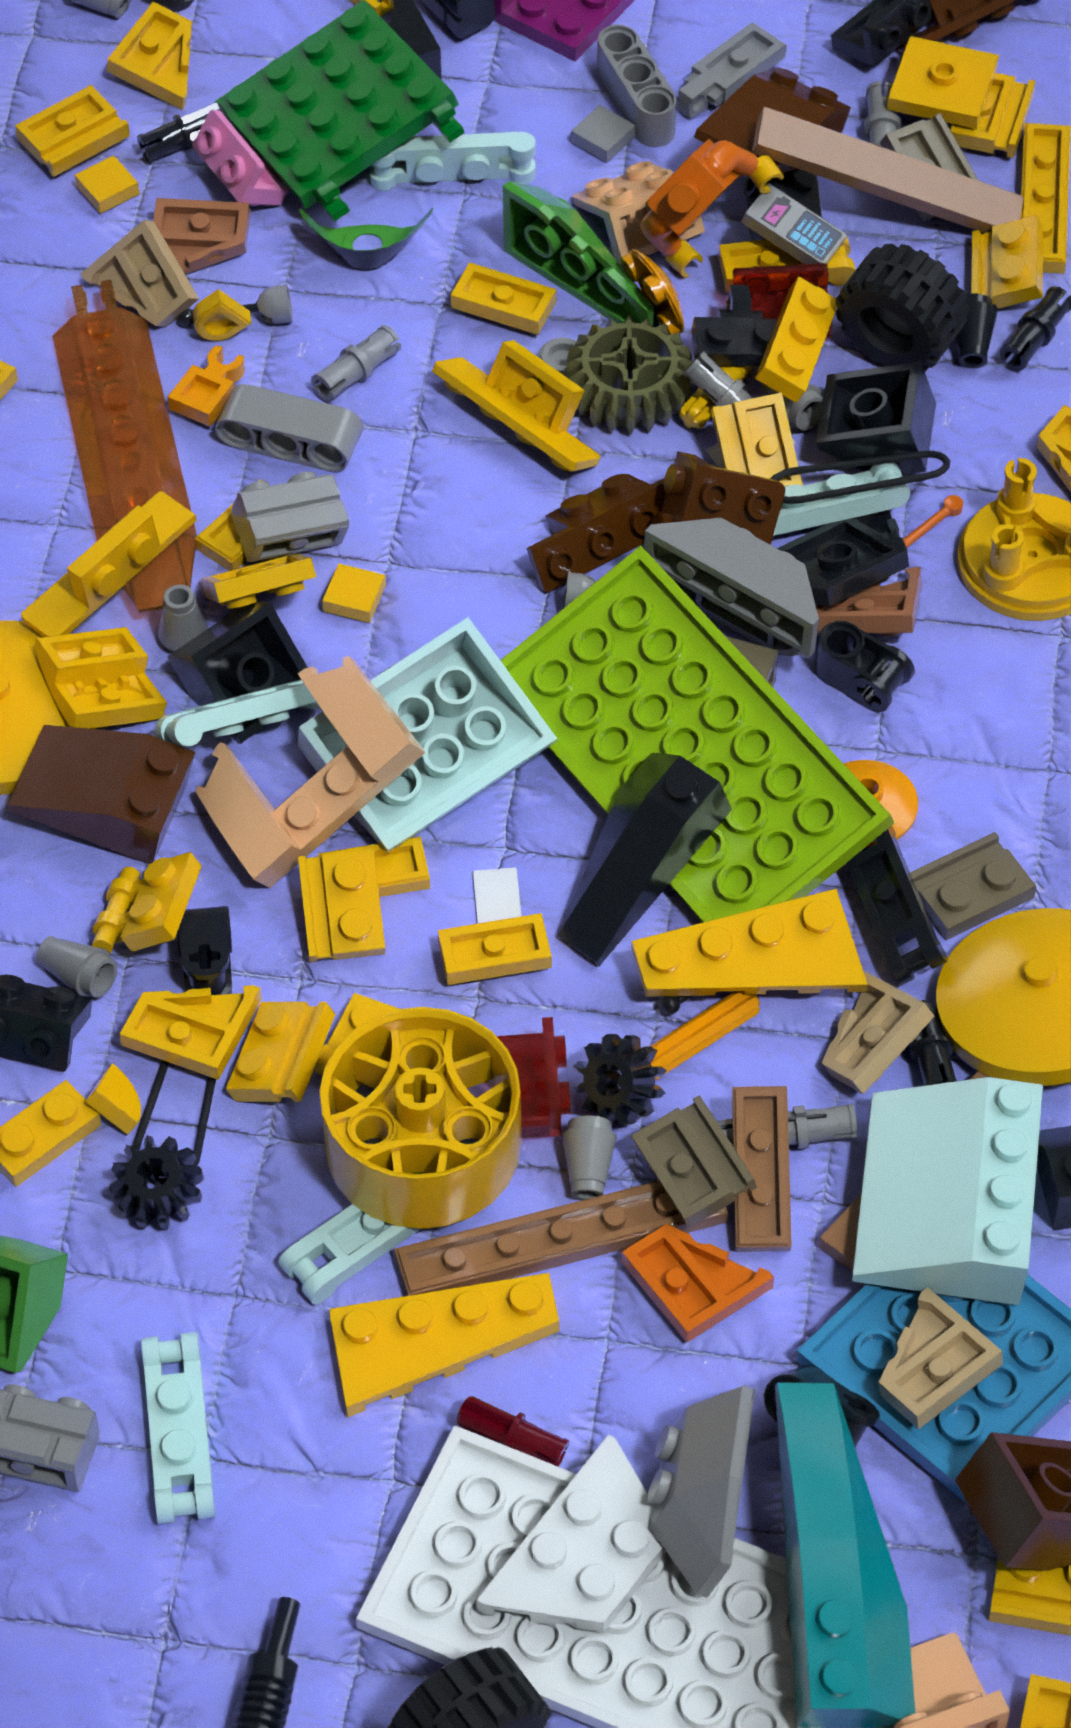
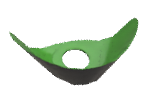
M300 208V213L304 220L338 258L354 268L364 270L380 267L393 259L425 223L433 211V208H431L416 225L404 228L368 224L334 229L319 226ZM367 234L378 237L383 244L382 248L353 249L354 241L358 237Z

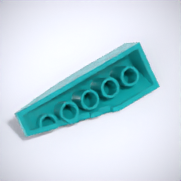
M777 1383L775 1393L797 1728H894L900 1720L915 1714L908 1608L834 1383Z

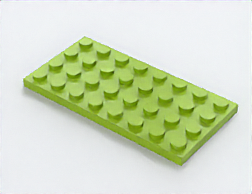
M641 545L500 660L557 737V742L548 748L607 815L610 813L618 791L651 753L680 755L721 783L732 810L669 884L702 923L807 896L895 823L891 814Z

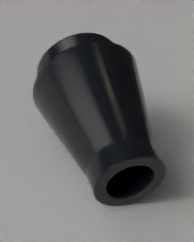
M970 293L966 294L967 299L965 300V303L969 306V314L966 317L967 321L955 339L960 365L966 368H980L988 362V350L997 318V310L993 307V302L988 296Z

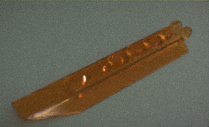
M111 280L100 281V297L105 305V310L91 313L87 312V296L82 285L71 286L76 315L71 317L52 335L97 541L137 505L142 507L158 492L166 493L191 511L147 321L126 309L117 308ZM194 523L122 587L139 613L162 609L164 593L173 585L181 584L191 588L196 553L195 538L197 537Z

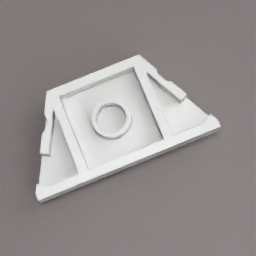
M608 1434L476 1599L478 1611L495 1616L496 1610L530 1615V1622L550 1625L563 1622L573 1625L576 1629L602 1633L610 1626L667 1552L650 1529L654 1504L648 1502L647 1491L614 1437Z

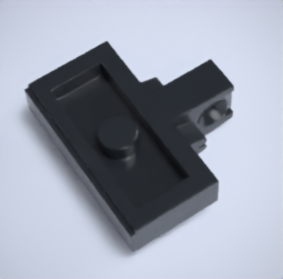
M730 285L729 297L725 303L726 309H719L718 317H694L691 328L694 357L696 359L704 351L717 365L760 366L778 319H763L762 310H751L752 299L749 285Z

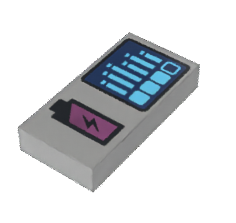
M769 183L768 186L771 192L768 194L761 193L745 213L741 223L818 274H821L843 245L847 234Z

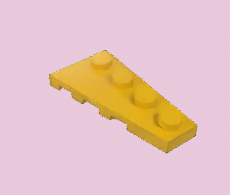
M549 1273L329 1309L347 1418L365 1411V1405L384 1397L390 1396L391 1400L410 1393L413 1391L414 1385L442 1374L444 1378L464 1371L465 1364L488 1355L496 1358L559 1332V1318Z

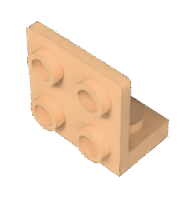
M650 161L635 163L626 168V174L614 179L599 178L585 185L586 190L572 196L575 206L604 218L613 255L619 264H621L620 258L633 249L640 251L646 256L659 251L642 233L641 221L651 210L645 202L674 173L672 170L662 168ZM701 216L680 237L681 240H687L705 232Z
M949 1633L911 1647L915 1714L903 1718L894 1728L1007 1727L1010 1710L1001 1691L998 1690L987 1695L985 1694L956 1633Z

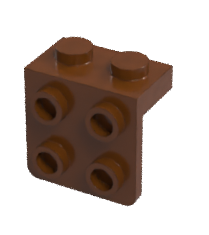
M678 451L674 464L668 467L665 474V499L661 512L656 513L652 524L723 518L739 528L750 531L755 537L771 545L785 496V487L777 480L714 467L696 455Z

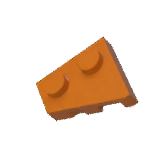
M669 1224L663 1225L626 1248L621 1254V1263L686 1343L773 1289L774 1276L768 1270L760 1267L755 1272L729 1260V1252L710 1243L702 1244L696 1242L690 1234Z

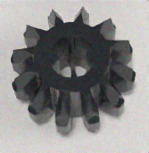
M606 1034L602 1037L601 1044L589 1043L584 1047L589 1061H578L573 1065L579 1073L584 1075L583 1082H578L572 1088L577 1093H587L581 1109L586 1112L598 1111L599 1117L608 1119L612 1124L617 1120L622 1126L634 1124L637 1121V1115L641 1117L649 1116L655 1112L650 1098H661L666 1093L660 1086L655 1084V1077H661L667 1070L662 1066L652 1067L651 1065L658 1050L652 1046L641 1048V1038L636 1035H625L621 1039L618 1034Z
M146 1135L144 1139L145 1149L138 1152L135 1147L126 1145L124 1152L129 1162H113L111 1170L118 1180L111 1183L109 1188L112 1197L120 1200L118 1209L123 1217L128 1218L136 1214L135 1220L138 1226L144 1230L156 1217L161 1229L167 1230L170 1226L169 1216L174 1213L180 1219L188 1221L190 1213L185 1203H201L202 1193L196 1185L204 1180V1174L201 1167L193 1165L196 1157L190 1148L186 1147L178 1150L176 1139L170 1136L164 1140L160 1147H157L153 1137ZM157 1177H165L166 1182L161 1186L157 1181ZM153 1180L157 1188H148L147 1184Z

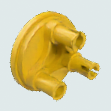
M1017 458V470L1014 473L1015 463L1012 459L1005 466L1004 487L999 491L997 499L979 510L968 522L961 534L957 554L959 574L966 588L979 602L1001 615L1028 621L1061 618L1071 614V503L1052 495L1034 493V482L1037 475L1035 464L1028 459Z

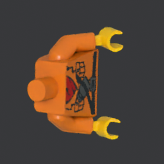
M708 139L645 202L651 210L641 221L642 233L665 256L666 261L682 277L687 278L689 276L685 272V268L690 261L697 259L702 263L703 257L686 240H681L680 237L740 175L749 176L762 194L771 192L767 184L770 179L778 177L782 180L784 178V175L769 155L757 158L755 154L732 142L722 140L714 144Z

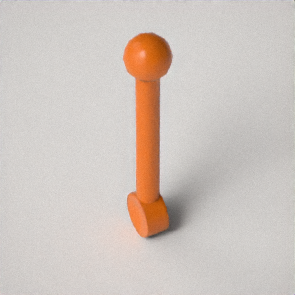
M957 495L947 496L944 499L942 509L903 538L906 548L947 516H958L961 514L963 509L961 497Z

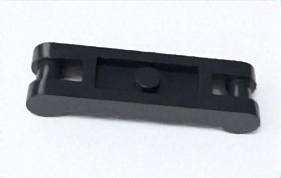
M892 825L874 840L877 842L876 845L866 850H861L846 864L887 966L898 985L902 986L914 980V973L929 965L932 969H935L948 962V959L934 932L896 840V833ZM916 938L919 947L904 954L901 945Z

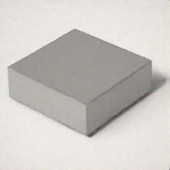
M601 105L595 108L571 130L572 143L606 163L636 137L635 124Z

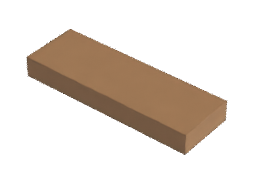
M787 1086L732 1087L733 1147L757 1185V1188L751 1192L747 1189L735 1196V1252L791 1251Z

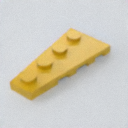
M837 889L633 940L631 943V950L646 997L715 995L716 992L744 991V995L766 994L767 990H798V994L821 993V989H847V992H866L868 986Z

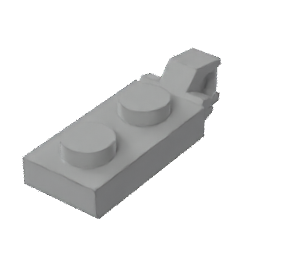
M750 23L692 66V73L685 80V86L678 91L680 96L677 110L692 119L706 111L710 103L714 106L722 104L752 75L766 72L786 57L787 45L756 24Z

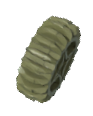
M628 315L624 323L618 324L609 317L605 328L592 324L588 335H578L575 347H571L567 355V368L564 369V376L585 390L577 409L579 416L590 415L593 427L606 422L611 433L618 426L626 427L630 435L635 427L639 426L644 427L650 433L654 422L667 426L671 415H679V410L690 399L693 382L685 377L683 373L693 361L689 347L683 346L680 334L669 335L666 323L654 328L648 317L642 323H633ZM628 371H631V379L628 378Z

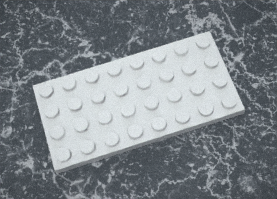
M454 1425L356 1617L358 1629L444 1665L483 1648H504L547 1703L549 1709L595 1728H797L786 1558L734 1538L731 1567L708 1598L695 1593L666 1552L604 1633L576 1629L573 1625L563 1622L554 1625L530 1622V1615L496 1610L495 1616L478 1611L476 1599L576 1474Z

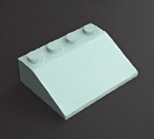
M469 617L370 680L426 753L360 809L354 817L382 848L389 853L557 742V737ZM323 711L299 726L297 746L316 772L320 771L347 747V744Z
M985 1077L872 1094L852 1282L923 1291L928 1287L936 1294L1012 1305L1020 1304L1029 1270L1043 1092L1042 1084Z

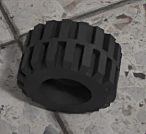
M893 243L884 244L882 248L877 246L870 251L840 290L839 295L836 297L835 305L838 309L835 313L837 320L843 324L841 329L845 336L850 337L853 341L851 344L858 351H863L871 361L875 363L877 361L883 364V366L921 361L924 372H926L929 367L933 368L967 321L966 317L969 314V306L965 303L967 299L965 291L958 287L959 281L954 274H950L945 269L946 266L939 260L935 261L930 258L928 253L920 249L915 251L909 245L901 244L897 247Z
M488 1647L457 1658L422 1682L403 1702L387 1728H545L550 1710L547 1703L508 1652L501 1647Z

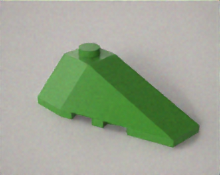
M508 181L502 186L504 252L609 319L610 317L617 324L624 323L629 315L633 323H642L648 317L653 327L654 306L569 203L562 198H556L541 187Z
M0 1235V1368L17 1373L23 1370L61 1307L68 1254L25 1240Z

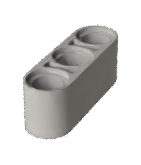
M619 24L604 28L598 36L597 72L601 82L623 118L636 125V139L641 144L649 147H661L669 144L674 139L676 132L675 93L633 28Z
M241 384L232 389L215 425V432L222 442L236 449L325 471L339 472L347 467L364 426L358 415L346 408L253 385Z

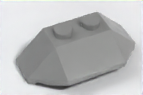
M723 518L651 524L645 530L644 549L706 616L757 645L778 650V655H800L801 657L809 658L815 652L819 617L804 563L798 561L790 553L780 551L755 537L750 531L739 528Z
M747 1384L688 1406L674 1427L670 1425L664 1427L655 1448V1457L661 1459L660 1469L656 1472L651 1482L647 1497L648 1502L654 1504L650 1529L695 1593L705 1598L709 1597L732 1565L733 1543L753 1402L756 1394V1388Z

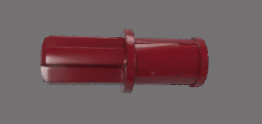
M468 1396L457 1414V1424L459 1427L557 1467H560L565 1457L566 1451L564 1449L567 1450L570 1444V1440L550 1433L526 1421L524 1413L519 1412L517 1416H514L474 1396Z

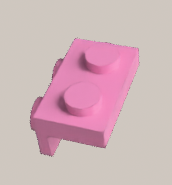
M210 110L192 144L193 148L237 202L249 203L251 206H259L260 204L281 206L288 193V189L243 135L237 132L222 112Z

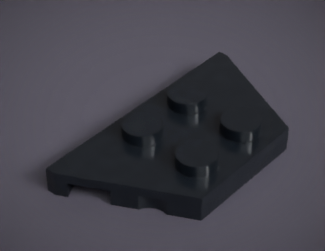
M890 510L828 523L777 548L780 551L790 553L798 561L805 564L815 604L828 607L842 603L850 596L874 584L882 583L890 576L909 567L907 548L903 538L900 537L899 527L895 518L892 519Z

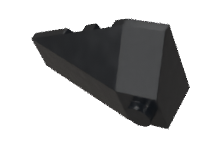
M651 753L618 791L558 933L560 940L597 966H600L732 810L721 783L680 755Z

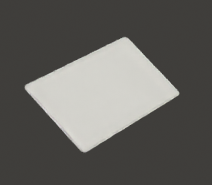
M516 868L473 871L477 923L522 916Z

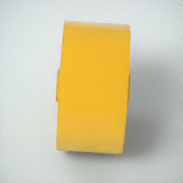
M430 1007L396 1009L373 1017L352 1030L334 1049L324 1068L320 1087L327 1165L336 1186L353 1205L372 1218L394 1226L418 1229L442 1227L474 1216L492 1204L509 1185L519 1163L522 1144L521 1093L518 1071L508 1049L491 1030L468 1016L448 1009ZM363 1083L376 1087L366 1098L356 1092ZM481 1083H485L491 1088L477 1098L467 1089ZM372 1138L383 1140L376 1144L364 1143V1141ZM468 1138L479 1140L478 1142L473 1144H464L459 1142L463 1139ZM421 1172L426 1173V1174H411V1173H421Z

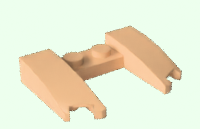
M350 656L343 657V666L318 674V670L312 666L298 673L324 714L347 744V747L280 806L274 809L229 747L223 742H220L212 753V756L217 758L218 761L205 788L198 785L195 790L214 824L253 880L268 888L275 885L298 864V856L307 857L426 753L356 661Z

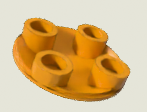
M636 249L621 257L620 261L626 273L634 282H638L640 290L654 306V313H657L656 318L659 325L666 323L669 335L682 333L685 330L682 307L677 291L666 273L649 257Z

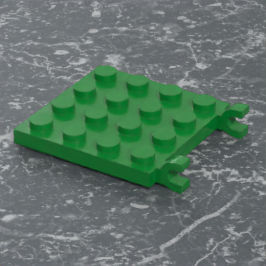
M365 0L345 11L341 16L316 33L308 36L291 50L273 60L266 67L214 101L222 105L232 126L239 134L243 135L305 209L319 202L334 222L350 212L347 204L338 195L341 193L338 187L433 123L449 143L465 133L462 125L454 117L457 114L454 108L459 105L454 92Z

